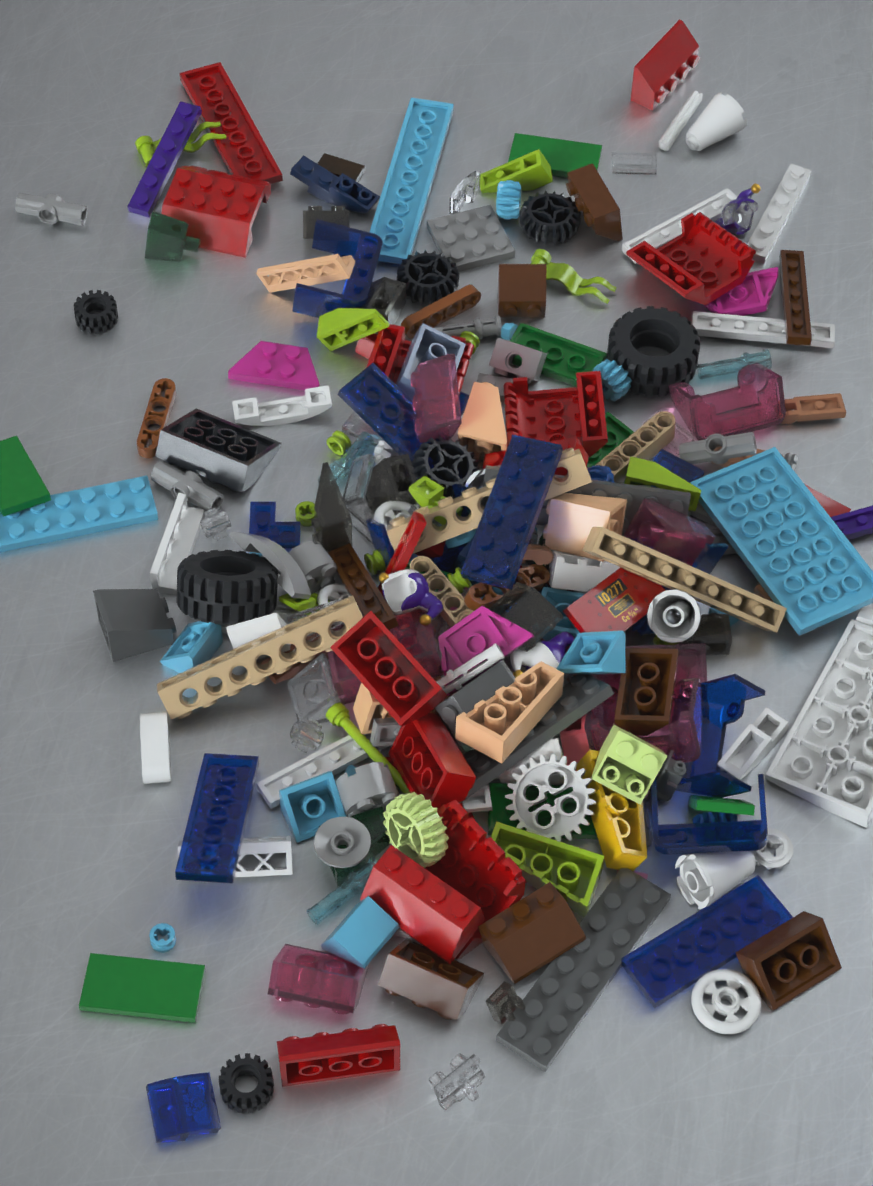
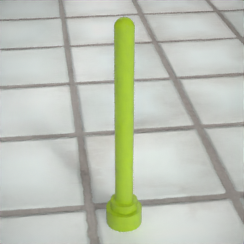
M341 702L332 705L325 715L330 723L334 726L343 727L374 762H383L384 766L387 764L395 785L404 794L410 793L396 768L376 747H373L369 739L364 734H361L360 730L350 720L349 710Z

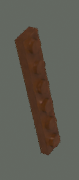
M780 250L779 259L786 344L810 346L812 334L804 251Z
M349 543L328 552L338 567L336 570L349 595L354 596L362 616L364 617L372 611L389 631L399 626L394 613L352 545Z

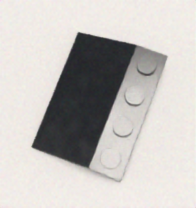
M196 408L160 430L155 457L164 460V462L170 465H177L186 471H192L206 477L210 482L223 484L232 491L244 492L254 485L281 448L282 443Z

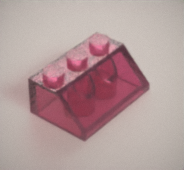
M447 354L419 363L416 370L411 374V386L415 388L413 409L417 410L415 432L419 433L420 442H427L431 437L435 440L439 435L444 440L448 436L452 438L462 424L455 354Z
M285 944L273 960L268 995L275 996L277 1000L284 1002L292 1000L304 1002L303 1004L310 1008H319L321 1006L331 1008L333 1012L338 1014L353 1013L360 1000L369 964L363 969L331 953Z

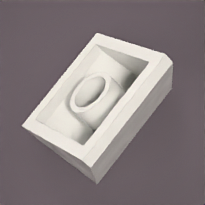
M276 612L227 626L226 630L233 649L288 624ZM285 644L281 651H289L291 644ZM261 655L258 659L268 657V655Z

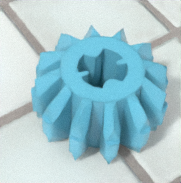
M513 180L500 181L497 186V216L509 220L512 218L517 219L521 208V185Z
M606 359L593 368V371L601 372L603 396L606 400L616 401L631 388L630 383L632 380L627 376L628 371H624L622 365L619 366L615 360L610 361Z

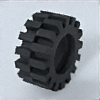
M90 290L89 295H86L84 292L81 294L82 298L77 297L76 302H74L76 324L78 327L80 326L82 331L86 329L87 333L91 334L93 330L95 334H99V330H102L105 333L107 332V327L111 330L113 324H117L118 311L116 300H114L112 295L109 296L108 292L105 291L102 294L101 290H97V293H93V290ZM93 310H103L99 314H89Z
M245 1053V1058L243 1059L238 1054L235 1055L234 1062L231 1059L226 1061L227 1067L222 1066L220 1070L221 1075H219L220 1094L224 1103L228 1102V1107L231 1110L237 1107L238 1113H243V1109H247L248 1113H253L254 1107L258 1111L263 1108L262 1103L264 1102L267 1105L270 1101L269 1096H272L274 1092L271 1067L268 1068L267 1061L264 1059L261 1062L260 1056L256 1054L254 1059H252L250 1053ZM244 1074L255 1076L258 1080L257 1087L247 1093L238 1091L235 1087V1081L239 1076Z

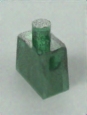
M152 211L147 232L145 258L180 262L182 261L184 250L198 252L200 239L187 236L188 224L186 222Z

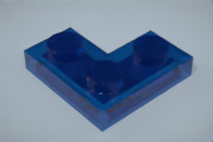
M250 502L249 534L268 538L282 548H295L300 545L301 522H276V502Z

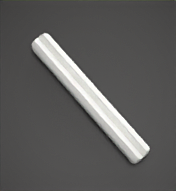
M693 91L659 140L658 147L660 150L668 151L701 103L703 97L701 92Z

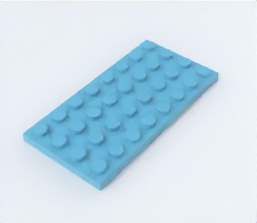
M776 447L690 482L701 490L699 503L773 602L787 608L784 616L799 636L873 603V571Z

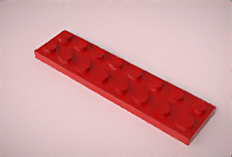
M221 62L180 73V80L193 105L201 107L202 113L200 118L202 122L221 123V126L207 128L208 133L226 135V139L212 140L230 174L248 177L251 180L267 181L269 184L283 181L278 165Z

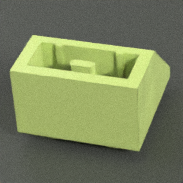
M613 725L600 749L591 779L641 805L667 755L658 747Z

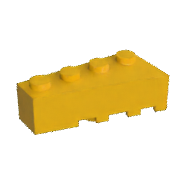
M590 749L577 763V771L582 768L586 770L582 776L583 779L592 777L600 751ZM592 780L587 785V788L595 789L596 792L589 795V799L597 801V804L589 805L588 808L595 813L591 815L602 854L604 855L606 867L617 870L628 868L634 871L647 858L643 801L640 805Z

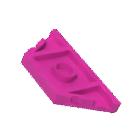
M778 267L748 272L742 284L704 306L711 313L744 316L765 312L779 276Z
M260 341L228 371V378L231 380L303 391L309 388L320 387L308 348Z
M481 606L438 636L444 676L447 675L446 672L450 669L454 671L495 643L506 657L534 638V635L490 609ZM482 662L478 663L477 665H475V666L472 667L471 669L475 668L476 666H478V665L481 664ZM483 672L479 673L475 677L471 678L470 680L462 684V687L471 682L479 675H481ZM454 689L453 691H451V692L448 693L447 695L450 696V695H452L453 693H455V692L458 691V690H457V689Z

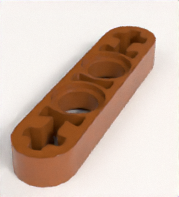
M469 284L409 315L402 321L400 326L405 327V335L412 339L422 323L434 328L474 307L480 301L481 293L473 285Z
M159 379L153 386L137 438V450L143 458H153L156 456L160 430L168 425L176 398L175 383L171 379ZM164 389H166L165 394H164L165 397H162L161 392H163ZM156 406H164L166 408L161 412L153 410ZM152 424H157L160 426V428L157 430H149L148 426ZM149 439H151L152 445H149V448H145L148 446Z
M532 564L471 586L464 597V602L473 611L481 606L490 609L542 590L550 579V573L544 566ZM512 580L520 582L523 588L516 587ZM492 587L499 588L503 595L496 594Z

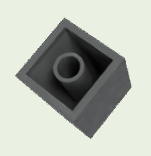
M98 589L93 591L98 620L113 662L174 643L173 633L177 632L173 618L167 617L166 613L169 612L166 599L165 597L160 598L157 589Z
M501 660L438 704L435 709L455 737L456 717L463 712L467 714L473 710L474 705L481 700L486 701L493 697L495 691L502 686L508 687L514 683L515 676L504 660ZM457 740L465 752L472 749V747Z

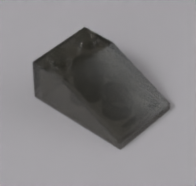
M328 462L322 465L314 506L315 518L311 519L312 528L315 533L312 535L313 543L317 544V541L320 542L327 553L349 543L352 545V519Z

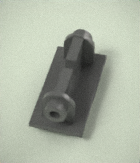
M673 750L670 751L653 781L646 802H649L651 796L656 797L660 802L669 801L677 785L685 775L686 767L684 762L671 758Z

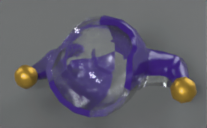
M753 184L751 188L742 191L737 199L727 203L721 212L720 218L714 222L734 235H741L749 231L754 212L758 210V203L751 199L754 193L757 194L761 190L760 185Z

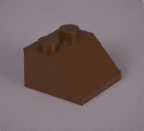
M499 264L497 304L500 318H545L546 264Z

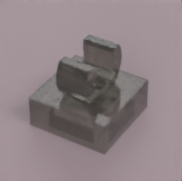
M505 981L485 1001L493 1020L500 1024H503L506 1020L514 1021L516 1018L513 1012L516 1008L525 1009L524 1003L517 996L513 985Z

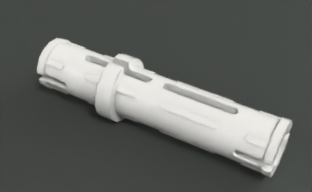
M495 643L454 671L452 669L447 671V675L438 680L437 683L446 694L454 689L459 690L462 688V684L499 660L504 659L505 656ZM482 662L481 664H479V665L476 666L475 668L471 669L472 667H474V666L477 665L478 663Z

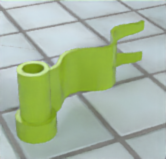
M203 122L199 124L191 133L183 151L193 153L198 151L208 140L226 139L225 134L207 133L193 143L203 130L210 127H219L221 123ZM141 136L135 141L137 151L142 155L146 167L161 138L153 142L150 136Z
M537 249L531 258V264H546V280L559 281L572 295L593 294L604 303H609L610 300L600 290L592 286L586 287L596 283L615 292L617 287L613 286L602 277L583 279L570 265L551 262L552 257L546 250Z

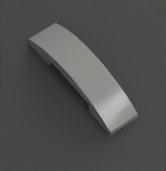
M232 532L230 534V537L244 551L261 553L281 572L277 583L291 597L310 598V589L301 568L284 548L263 536Z

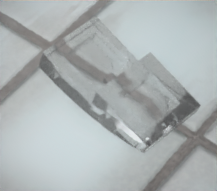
M474 171L465 177L454 189L450 196V215L459 213L464 201L474 202L480 189V171Z

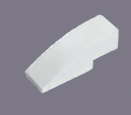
M766 707L753 724L750 723L717 763V766L740 781L765 758L789 730V722Z

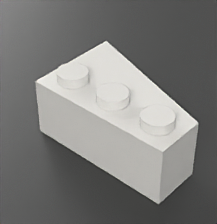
M552 550L554 558L549 564L550 579L548 583L554 589L575 590L586 594L620 567L607 561L602 562Z

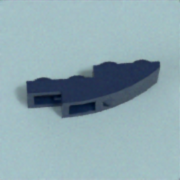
M304 155L291 168L290 175L308 185V193L339 208L368 213L380 199V196L342 173L337 177Z

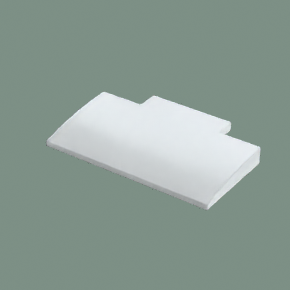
M851 619L765 774V779L828 812L867 828L873 816V627Z

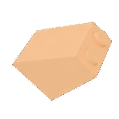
M488 382L473 383L457 432L460 445L468 444L467 451L475 452L473 459L484 461L485 454L508 450L498 387Z
M563 493L551 498L546 508V513L549 514L548 524H546L543 531V538L546 539L545 546L552 550L602 562L605 561L582 550L592 526L604 527L622 535L627 499Z

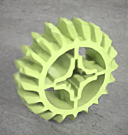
M415 792L401 794L386 805V811L383 812L385 817L383 825L387 828L385 834L389 836V843L422 867H430L445 856V850L448 849L446 841L449 837L445 833L447 827L442 823L443 817H440L437 813L438 808L432 807L430 799L425 800L422 794L417 795Z

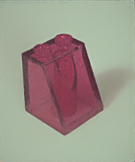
M644 498L623 535L698 569L716 538L704 523Z

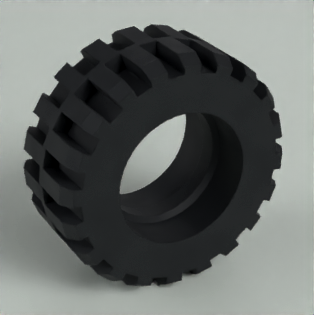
M647 306V309L640 307L634 309L632 313L630 311L622 315V318L617 319L609 333L606 359L610 361L615 360L619 366L622 365L624 371H628L627 376L632 380L630 383L632 393L637 395L642 393L645 394V397H652V395L663 397L669 392L670 394L678 392L679 388L683 389L693 379L698 364L700 337L697 335L696 328L691 325V322L686 317H680V313L676 311L670 312L668 308L661 307V309L654 308V306ZM652 346L661 348L670 354L653 357L642 354L636 349Z
M211 550L210 552H198L196 555L191 554L184 558L177 568L176 603L185 615H189L190 618L200 619L201 622L206 623L213 622L219 625H234L273 613L277 606L278 570L265 557H259L258 554H249L245 551Z

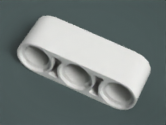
M168 712L140 713L143 784L171 782Z

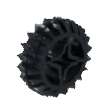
M545 190L544 194L537 192L535 197L529 196L528 200L524 201L519 214V223L523 233L527 234L529 239L535 238L536 243L544 241L545 245L547 242H552L555 245L557 241L564 243L566 239L571 240L572 236L576 235L581 223V212L578 211L571 197L565 198L564 193L558 195L555 191L547 193Z
M425 250L424 253L420 254L416 251L414 256L408 255L407 259L402 260V263L398 266L397 283L400 293H403L405 299L410 298L412 303L419 301L421 306L424 303H429L430 305L457 290L459 286V272L456 263L452 262L451 257L445 258L444 253L438 255L435 250L432 253H427Z
M439 435L435 440L431 437L426 443H422L415 452L411 466L414 468L412 476L417 477L416 481L423 476L430 478L444 487V497L452 496L455 499L462 496L468 478L474 472L479 471L477 468L478 460L473 459L475 452L467 451L468 444L461 446L460 439L453 442L451 436L446 437L444 440ZM428 458H431L433 461V469L429 467ZM459 467H460L461 470H462V475H463V478H462V479H460L459 476H458V475H459V472H458L457 469H458Z

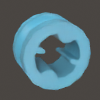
M161 923L155 925L150 930V942L155 951L165 953L173 949L176 944L175 930L171 925ZM159 934L161 936H165L167 934L168 940L165 941L164 939H161L158 941L157 936Z

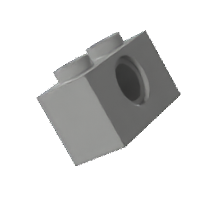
M497 338L489 366L495 367L494 372L508 376L510 372L518 375L517 378L527 377V381L530 384L531 380L539 381L547 353ZM517 355L522 358V365L519 368H515L512 363L513 358Z

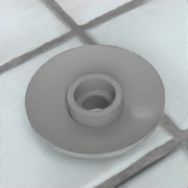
M335 817L327 820L318 828L314 837V848L318 857L327 865L336 868H348L359 864L368 855L371 847V837L368 829L360 821L351 817ZM346 845L347 848L340 849L338 848V846Z

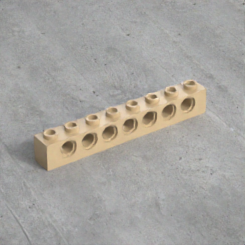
M565 449L559 453L557 458L549 460L548 457L535 462V466L525 470L522 467L512 471L510 477L502 480L500 477L493 478L486 482L487 486L480 489L471 487L464 490L460 497L455 499L452 496L446 497L438 501V505L429 509L428 506L415 510L414 512L423 514L427 524L412 554L591 483L592 480L580 449ZM558 467H564L568 472L565 477L557 478L553 475L554 470ZM533 477H540L543 479V484L538 488H533L529 485V481ZM511 486L519 489L518 495L513 498L507 497L504 493ZM485 496H490L494 498L495 503L491 507H484L480 503L481 499ZM461 506H467L471 512L468 516L461 517L456 513V510ZM404 516L394 518L386 528L394 551L411 516L408 518H404ZM436 516H443L447 522L439 527L434 525L432 520Z
M592 526L582 550L666 588L685 591L696 601L765 631L777 633L787 610L783 606L604 527Z
M352 595L157 684V692L171 720L176 717L178 719L185 718L193 712L192 710L201 706L203 708L215 704L218 698L225 695L228 697L236 695L243 687L249 684L258 685L273 673L282 674L288 671L291 665L295 663L309 662L315 658V654L324 650L325 652L333 651L330 647L358 623L363 616ZM336 621L344 623L343 628L339 631L330 629L331 625ZM312 632L320 634L318 640L314 642L306 640L307 635ZM285 644L295 645V649L290 653L281 651ZM261 655L271 657L270 661L266 664H259L257 659ZM237 666L246 668L242 675L232 673V670ZM213 677H218L222 680L217 686L207 684L208 680ZM186 689H195L197 691L195 696L188 698L183 695Z

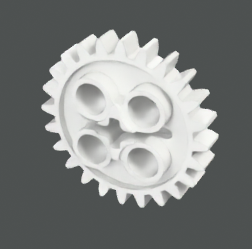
M542 754L538 764L530 758L531 767L527 768L520 765L523 774L520 776L513 773L512 776L517 782L516 784L511 783L507 785L514 790L513 794L505 795V798L513 800V804L508 805L506 809L515 811V814L509 819L511 821H520L516 828H526L528 832L550 839L555 838L559 842H562V836L565 835L569 841H572L571 832L575 831L581 835L582 831L579 825L582 823L589 826L590 824L585 819V816L595 814L588 809L589 805L597 804V801L589 799V795L596 792L595 789L587 788L592 779L582 778L586 772L584 768L577 772L575 771L577 767L576 761H573L568 766L566 756H563L560 762H557L555 754L551 755L550 761H547ZM556 773H561L564 776V784L560 788H553L550 784L551 777ZM533 785L537 786L539 789L538 798L529 801L525 795L527 788ZM573 787L571 793L556 798L553 807L550 804H544L535 811L529 812V807L547 800L546 794L549 792L552 795H557L567 788ZM568 798H573L577 803V808L573 813L567 814L563 810V802ZM545 810L549 811L552 816L550 824L541 826L538 823L539 813Z

